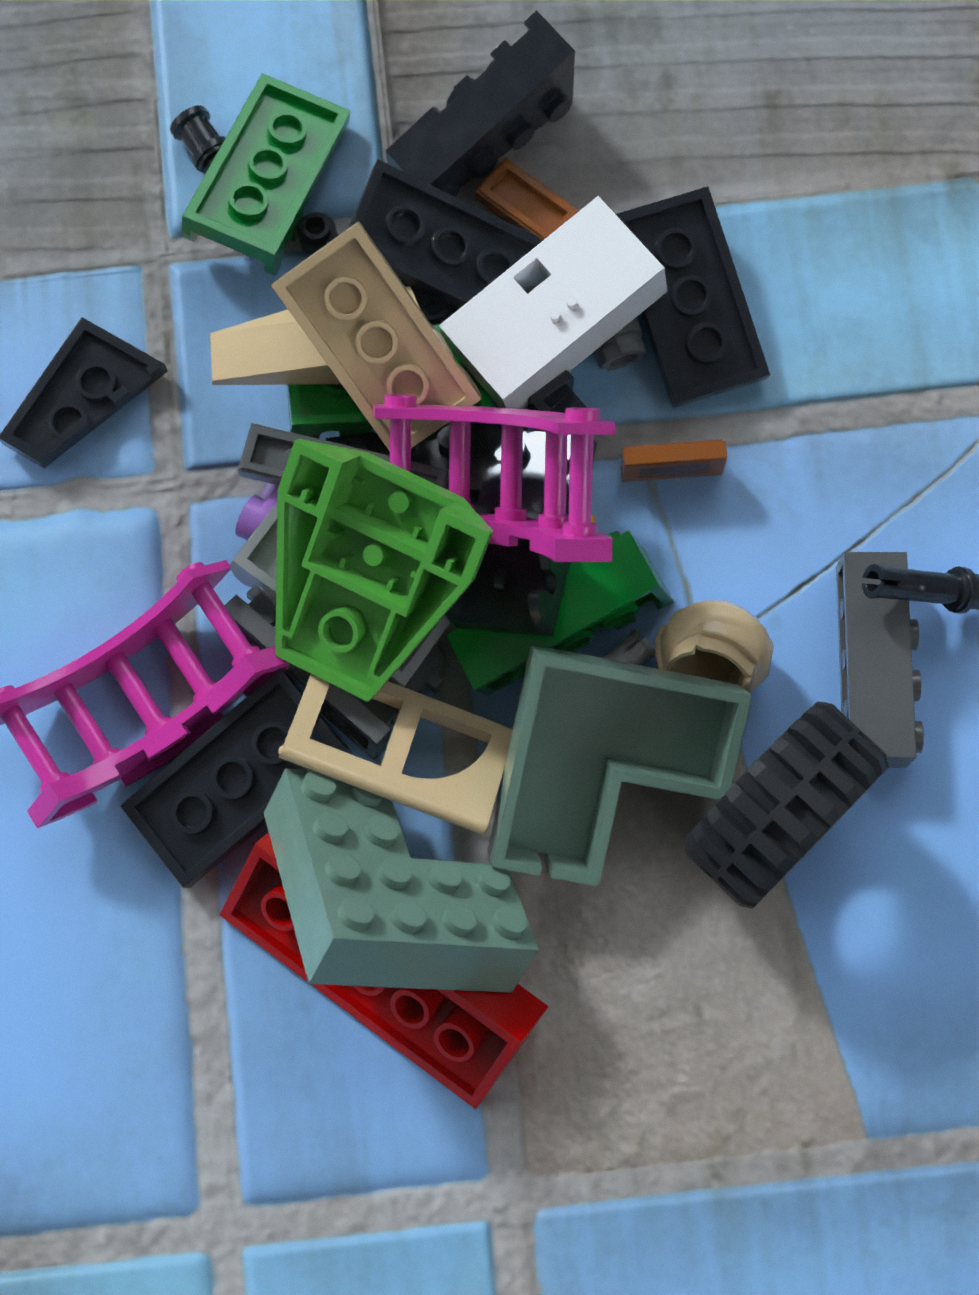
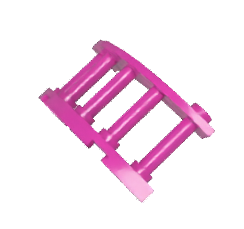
M387 394L385 395V404H373V416L375 419H390V463L411 472V419L450 421L449 491L462 496L474 510L475 503L470 502L471 422L501 424L500 507L495 508V514L477 512L493 530L489 543L518 546V539L530 540V551L545 555L554 562H612V538L598 532L597 523L591 522L594 435H615L616 425L614 422L600 419V409L565 408V413L495 407L418 405L417 395ZM523 427L545 430L544 513L538 514V519L527 517V508L522 507ZM568 435H571L569 514H566Z
M227 560L208 565L197 562L186 567L177 575V583L158 602L103 644L71 663L16 688L13 685L0 688V725L5 723L42 783L39 787L41 794L27 810L37 829L97 803L93 793L119 780L123 787L126 788L167 764L226 715L224 710L243 695L247 697L278 669L285 670L291 664L275 656V646L260 650L258 646L252 647L215 592L214 588L231 570ZM197 604H199L234 658L231 662L233 668L220 681L214 683L175 625ZM158 637L195 692L194 702L173 718L163 715L128 660ZM108 671H111L147 728L143 738L122 750L112 748L76 691ZM55 701L59 702L95 759L91 766L71 775L67 772H60L26 717L27 714Z

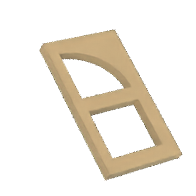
M313 674L310 675L284 745L279 748V758L481 835L488 831L489 820L504 772L513 729L387 681L373 699L399 709L381 765L310 739L330 686L329 682ZM420 717L488 743L480 758L457 774L435 779L416 778L402 774Z

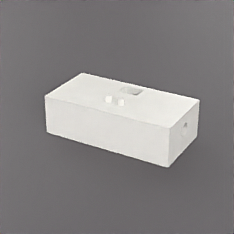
M597 196L441 323L439 328L452 353L500 408L524 409L528 406L529 397L565 370L570 372L667 292L665 267L606 203Z

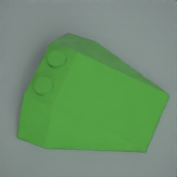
M300 438L294 440L278 488L275 656L369 702L474 582L493 530L462 496L369 452Z

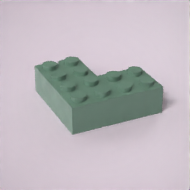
M531 644L487 850L492 867L540 876L542 863L537 853L540 852L546 854L544 862L551 878L599 887L621 783L628 782L720 800L732 786L752 695L739 684Z
M285 768L264 811V817L309 984L512 993L536 956L539 948L509 870L493 868L491 864L411 858L392 800L339 780L334 781L331 777L315 771Z

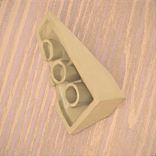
M405 287L418 305L411 287ZM288 309L210 333L212 385L341 384Z

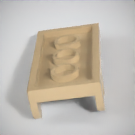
M359 221L271 284V287L389 451L390 419H375L373 416V404H385V395H417L418 405L473 406L481 400L480 391L472 377L464 368L460 367L444 337L435 327H432ZM411 419V448L450 421Z

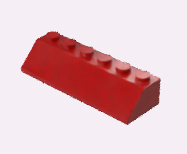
M268 832L255 843L219 915L308 982ZM311 984L474 1109H477L549 1007L519 984L516 985L512 993Z

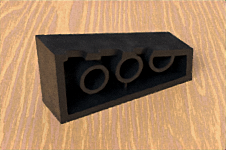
M536 10L523 22L528 31L512 46L504 40L490 53L494 60L478 78L473 79L466 75L453 87L454 90L448 97L446 107L442 111L437 107H432L385 150L387 164L456 197L462 186L474 177L482 178L495 167L499 158L511 149L519 150L532 139L536 130L548 121H558L569 111L573 103L575 50Z

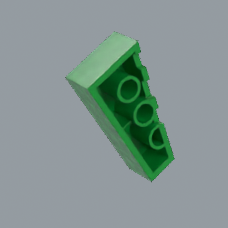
M629 530L623 534H620L619 531L606 534L612 538V562H570L554 637L458 628L446 635L475 691L488 696L524 678L531 644L576 652L589 645L595 636L593 631L601 627L603 630L612 628L619 630L636 621L635 615L639 613V608L654 602L659 610L674 602L646 550Z

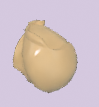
M707 600L696 602L674 612L666 625L660 626L654 640L658 669L739 684L749 693L769 676L774 645L766 628L745 608L728 601Z

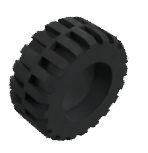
M818 701L797 719L746 770L695 826L684 841L686 854L739 906L753 909L890 767L887 755L833 704Z

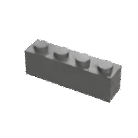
M844 552L836 566L841 712L886 753L889 768H906L916 759V753L922 752L924 745L923 724L921 721H915L914 701H919L921 697V674L919 670H912V650H917L919 625L917 619H910L909 600L871 599L866 597L862 589V583L878 585L881 584V581L862 577L865 569L872 564L908 569L907 552Z

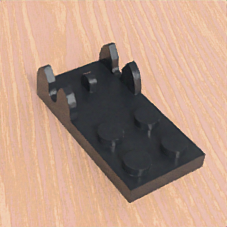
M377 159L371 170L348 227L350 228L358 221L361 223L405 287L412 286L459 309L543 241V239Z
M703 187L617 213L618 218L665 267L667 292L644 310L642 316L672 408L766 380L770 376V372L709 187Z
M501 430L494 431L475 509L479 513L495 514V508L500 507ZM523 431L522 507L527 508V517L538 519V514L544 513L545 432ZM568 435L566 514H569L571 435ZM593 438V460H594V455H595L596 446H597V442L595 441L594 438ZM518 539V546L489 543L474 582L445 616L456 628L554 637L570 562H554L545 555L530 551V540Z
M281 668L120 805L183 888H191L266 824L264 811L285 768L313 771L279 758V748L284 745L303 696V691L298 687L294 679L287 671ZM319 712L310 739L353 755L349 747L341 740Z

